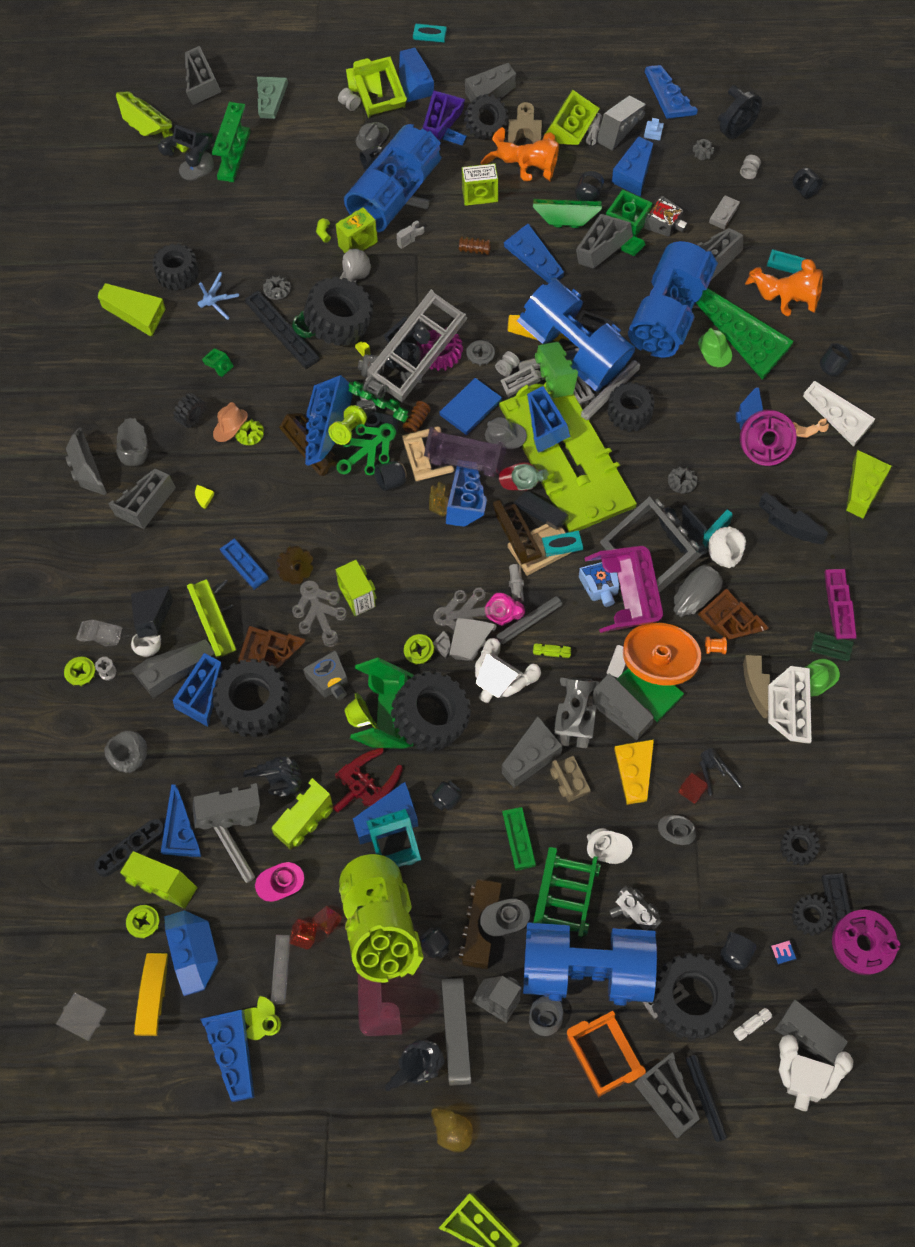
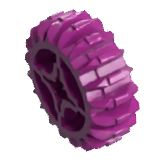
M434 329L429 331L431 336L428 344L422 345L416 341L422 351L421 361L441 337V334ZM458 334L454 335L430 366L431 370L436 368L439 371L440 368H443L446 371L447 366L452 368L453 364L458 363V359H461L463 352L462 341L459 339Z

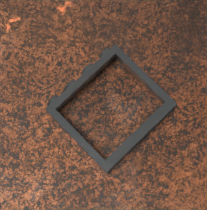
M649 496L602 539L600 543L606 550L618 549L614 542L653 508L688 550L682 558L656 580L660 593L702 554L698 550L700 548L693 539L690 541L686 536L688 532L681 525L678 527L675 523L677 519L670 512L667 513L663 509L665 505L658 498L655 500Z

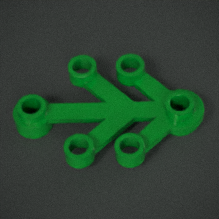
M357 381L349 383V392L366 400L371 399L376 406L385 409V407L394 411V418L406 422L409 411L402 407L398 408L399 401L390 398L388 401L383 399L384 396L381 399L376 398L374 394L363 389V384Z
M388 423L382 424L379 428L366 427L363 424H359L356 427L358 435L372 434L377 436L372 440L351 438L349 445H343L345 447L360 446L363 448L348 460H340L337 463L338 472L344 475L348 474L352 469V465L368 453L367 466L364 470L367 475H374V471L369 474L367 468L371 466L375 469L376 446L381 442L382 454L379 455V461L382 464L388 463L390 461L388 455L389 443L396 436L394 426ZM364 427V433H359L358 428ZM384 430H390V435L385 436ZM386 455L388 460L382 462L381 456ZM342 464L348 465L346 471L341 469Z

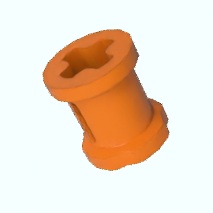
M706 637V654L710 652L726 654V637H722V639Z

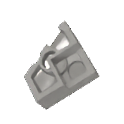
M457 618L449 655L457 660L473 661L478 654V650L484 646L485 639L491 630L495 631L496 625L478 620Z

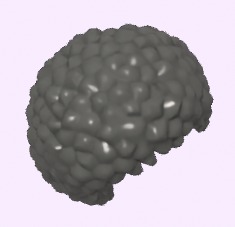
M129 730L113 736L107 742L104 751L107 761L114 769L120 772L131 773L142 766L146 759L148 748L146 741L140 734Z

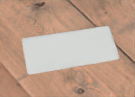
M617 645L607 670V674L610 673L615 677H619L622 674L626 664L623 659V646Z

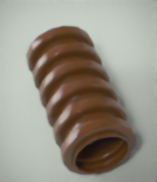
M461 236L459 240L460 252L462 250L465 253L468 251L470 253L475 252L476 254L481 252V254L486 253V255L490 253V239L487 241L485 239L480 240L479 238L474 240V238L469 239V237H466L465 239Z
M418 401L408 416L406 423L403 424L404 430L409 434L410 432H418L423 421H425L428 413L431 411L427 403Z

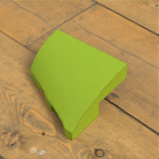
M353 68L346 69L348 87L351 91L357 92L358 89L353 79ZM379 72L362 76L367 92L383 97Z

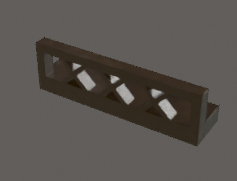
M302 413L287 414L279 428L306 459V447L308 446L306 435L309 434L306 423L309 421ZM331 448L322 461L311 464V466L320 476H325L330 467L337 466V463L342 459Z
M500 500L493 502L495 515L521 565L541 558L542 553L516 504L504 508ZM514 511L515 515L513 518L508 517L507 513ZM513 525H521L520 530H515ZM521 536L528 538L526 543L521 541ZM526 550H535L536 553L527 555Z

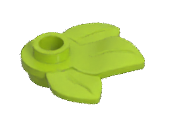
M260 996L257 1008L243 1010L245 1022L250 1026L246 1030L247 1038L260 1040L265 1035L272 1036L279 1032L281 1021L275 1015V1006L269 999ZM272 1020L274 1027L269 1029L268 1022Z

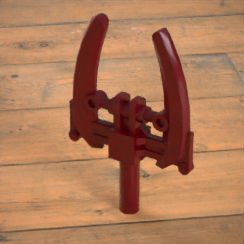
M383 748L366 752L348 765L346 764L335 773V778H340L344 786L345 784L349 786V792L333 806L334 810L339 813L354 798H361L364 806L370 807L393 790L400 778L402 766L398 765L388 781L380 788L375 786V779H369L370 775L368 773L362 774L360 772V767L371 759L382 755ZM353 774L358 775L360 780H355L351 776ZM368 787L374 790L372 796L367 792Z

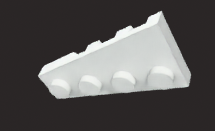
M816 381L804 392L803 397L853 447L874 423L875 418Z

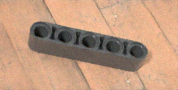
M463 978L442 979L449 1086L471 1084Z

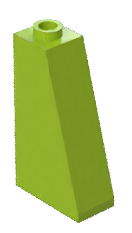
M105 283L98 293V299L104 309L149 336L153 335L165 311L162 298Z

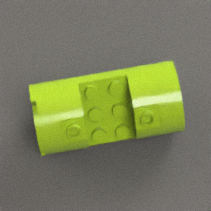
M378 854L360 856L346 865L339 880V893L341 894L344 914L348 919L345 930H347L351 957L356 971L365 979L373 982H389L388 979L397 976L403 977L407 973L414 975L424 957L418 932L414 931L411 917L408 914L412 906L407 885L403 883L401 872L396 863L388 857Z

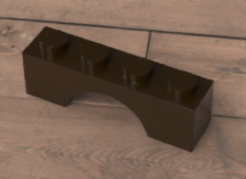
M477 879L476 886L472 885L470 897L473 898V904L468 905L466 917L470 918L469 926L465 925L463 931V938H466L465 946L461 945L459 958L462 959L464 966L488 969L491 944L481 936L478 924L483 910L487 906L499 902L501 883Z

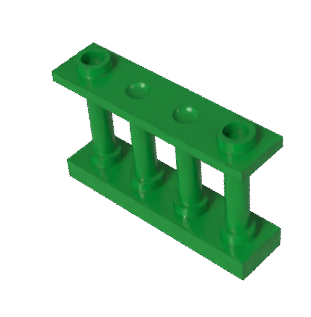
M229 102L212 150V155L221 156L222 160L217 174L218 180L234 182L250 135V128L242 127L241 119L246 107L245 104Z
M549 847L533 923L570 925V931L579 932L577 941L581 942L582 936H587L589 924L585 923L593 879L594 876L598 877L601 864H597L598 857L596 856L593 857L592 865L562 859L556 855L557 848ZM560 866L590 873L589 883L584 884L556 878V875H552L553 869ZM558 886L586 892L585 904L553 898L552 895L548 894L549 888ZM555 906L583 912L581 924L550 918L544 914L545 908Z

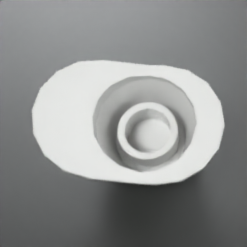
M599 828L587 835V853L591 858L596 856L598 857L597 860L618 864L628 859L632 853V842L623 834Z

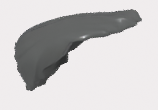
M136 418L125 419L124 423L118 427L116 452L124 465L139 466L148 457L147 436L144 432V427L136 421Z
M708 565L696 568L685 579L674 596L675 606L673 611L680 617L695 614L720 592L723 584L722 576Z

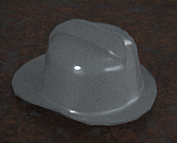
M379 122L363 125L356 138L358 148L364 151L376 145L380 146L388 137L389 129L386 125Z
M502 417L495 418L487 423L488 428L485 432V438L490 444L506 449H516L526 441V431L518 424L509 422Z
M518 899L499 901L487 906L483 910L480 917L481 926L487 934L492 936H501L519 931L527 925L530 919V911L528 906Z

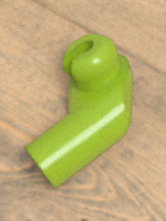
M322 218L318 221L316 233L327 243L331 239L330 235L326 232L330 222L328 219Z

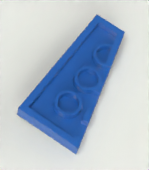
M661 65L645 68L644 72L666 119L697 114V108L690 105V100L687 96L684 97L680 93L681 89L678 85H674L671 82L672 78Z
M529 224L525 225L504 242V247L546 282L550 283L549 280L553 277L558 280L564 277V271Z
M238 1010L201 1019L206 1029L209 1043L212 1045L215 1053L216 1062L221 1069L222 1078L231 1101L236 1102L254 1098L244 1011Z

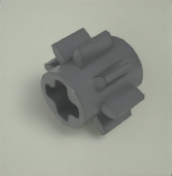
M707 139L697 140L696 145L693 146L695 157L699 160L710 159V155L714 151V147H711L712 142Z
M360 396L361 401L356 402L357 406L362 408L365 413L370 411L376 412L375 403L371 399L366 400Z

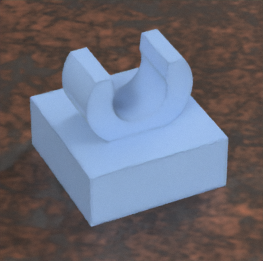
M652 118V121H647L644 138L660 140L664 123H659V119Z

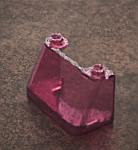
M358 973L359 1027L362 1033L366 1036L402 1034L399 1008L393 1003H382L381 982L367 980Z

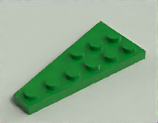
M708 288L703 291L701 298L696 302L762 380L793 345L794 341Z

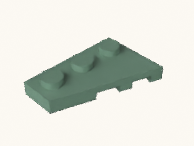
M257 77L258 114L260 118L275 119L286 91L288 80L287 78Z

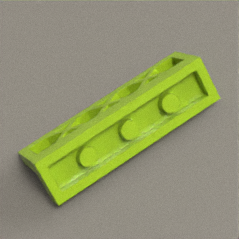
M208 580L186 585L216 657L220 658L237 651Z

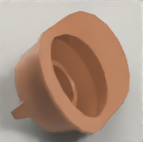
M233 402L223 407L218 412V424L213 431L214 439L218 442H225L233 438L247 420V412L239 409Z

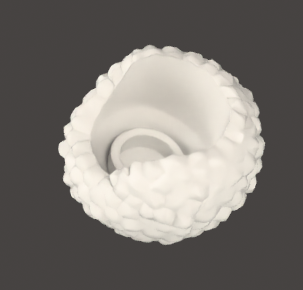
M730 526L715 531L709 539L708 551L713 561L727 568L735 567V564H738L745 550V536L742 532Z

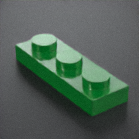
M522 807L502 811L515 871L535 867L536 864Z

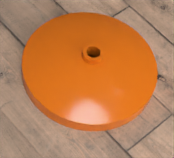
M648 623L636 627L627 635L623 646V659L627 667L636 676L647 682L657 685H676L688 681L696 674L701 661V650L696 640L683 629L666 623Z

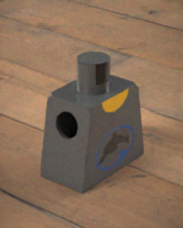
M336 651L331 652L303 669L306 679L323 697L333 694L337 700H341L347 695L343 687L348 685V680Z

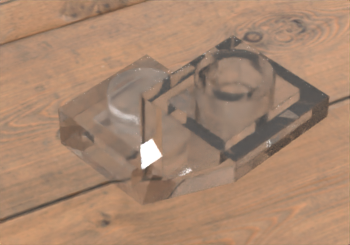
M96 620L82 621L76 639L81 642L94 640L105 647L117 645L121 637L122 627Z

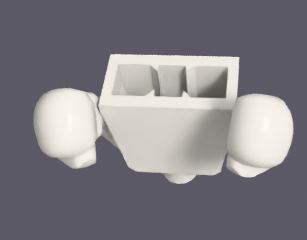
M490 638L485 642L481 656L475 663L476 684L483 688L479 699L486 703L490 702L493 695L498 698L509 697L519 692L523 687L538 681L541 676V670L537 664H530L523 674L498 657L500 642L495 638Z
M793 1035L783 1036L779 1043L781 1058L779 1073L783 1085L787 1087V1093L797 1096L794 1106L796 1109L807 1111L810 1100L818 1102L821 1098H827L837 1089L841 1079L853 1068V1059L847 1052L838 1053L834 1067L797 1055L798 1042Z

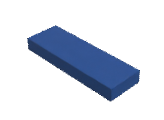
M235 538L220 548V552L253 590L269 579L268 575Z

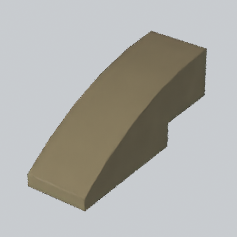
M746 655L743 662L746 686L757 710L763 718H767L770 674H762V656Z

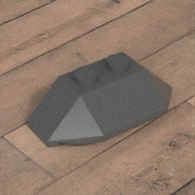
M80 427L73 433L66 447L68 456L65 458L69 467H73V470L70 472L74 481L78 480L81 487L105 495L107 492L86 437Z

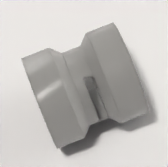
M344 88L338 96V101L342 105H346V108L350 111H354L360 105L361 98L353 94L349 88Z
M748 155L745 157L740 174L746 179H753L757 174V169L760 167L761 160L755 155Z
M507 351L503 355L502 360L496 363L495 368L501 375L508 377L512 373V369L516 368L520 361L514 353Z

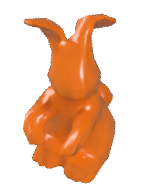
M503 127L495 132L492 140L498 148L496 151L487 154L481 161V165L488 164L495 158H500L505 163L518 162L520 176L523 181L532 180V175L526 173L527 168L530 166L543 170L544 178L551 181L559 152V143L556 142L554 134L549 132L544 135L543 140L533 144L517 146L512 142H504L505 129Z
M811 259L802 261L801 267L803 270L781 279L770 274H763L761 267H756L750 271L745 285L756 283L758 290L765 300L771 301L780 295L781 312L785 316L791 315L792 310L788 308V303L791 299L796 302H807L808 310L815 313L822 291L823 271L816 269L815 263Z

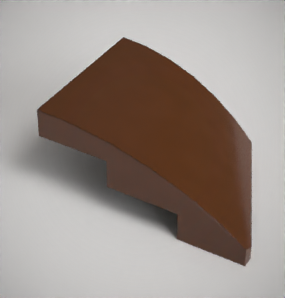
M728 589L722 591L698 613L712 629L728 640L768 629L758 615L754 616L743 602L739 603Z
M249 626L237 663L240 664V660L245 659L246 662H251V659H257L259 663L264 660L269 663V666L274 665L278 669L305 642V639L291 634L286 636L271 630L267 632Z

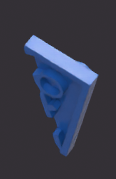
M171 785L161 853L163 855L201 857V852L178 787Z

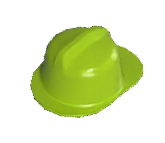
M356 693V699L345 708L348 722L358 728L372 724L374 728L380 730L371 717L365 701L360 694Z

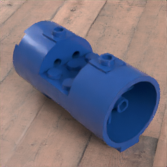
M412 124L404 125L345 195L344 204L348 213L351 215L353 212L364 207L376 220L377 232L384 231L440 162L442 157L439 154L441 150L439 145L441 143L431 131L427 132L424 129L418 130Z
M683 241L673 242L665 248L652 277L651 283L654 287L650 292V296L645 297L641 301L628 331L629 339L639 350L643 348L651 352V356L664 358L673 356L679 349L680 344L684 343L695 318L691 311L693 305L701 298L703 291L707 290L718 264L711 251L706 252L703 248L693 243Z
M553 277L549 280L550 283L548 285L542 284L534 292L524 306L526 309L525 313L522 312L517 322L542 344H548L561 333L564 334L579 348L571 368L573 370L576 369L578 376L592 389L599 392L625 367L632 357L635 347L619 334L621 330L614 324L610 326L606 323L593 334L585 329L575 319L583 303L580 299L582 295L575 289L570 291L557 278Z
M527 923L523 994L544 995V997H549L551 1001H562V998H566L568 976H571L573 980H583V977H592L593 981H605V978H608L609 1001H614V1005H627V1002L631 1001L653 1002L657 967L655 931L613 928L611 931L610 950L569 948L570 925Z

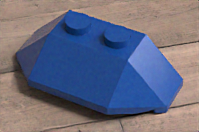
M185 910L164 916L166 936L183 996L205 990L219 962L209 922Z

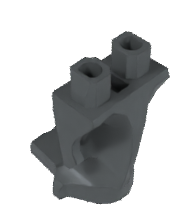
M561 677V686H566V698L564 703H559L555 734H558V742L562 746H569L570 736H576L577 747L587 748L589 738L593 737L596 704L587 706V700L590 692L596 688L599 681L586 678ZM573 698H577L580 701L579 707L572 705ZM564 711L569 713L568 719H563L562 714ZM586 711L590 712V718L588 720L583 719V715Z

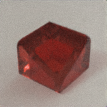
M691 773L681 785L678 793L695 804L707 789L708 784Z
M327 906L312 918L313 923L328 935L342 920L341 915Z
M297 919L292 927L289 944L306 950L310 949L315 941L317 925Z

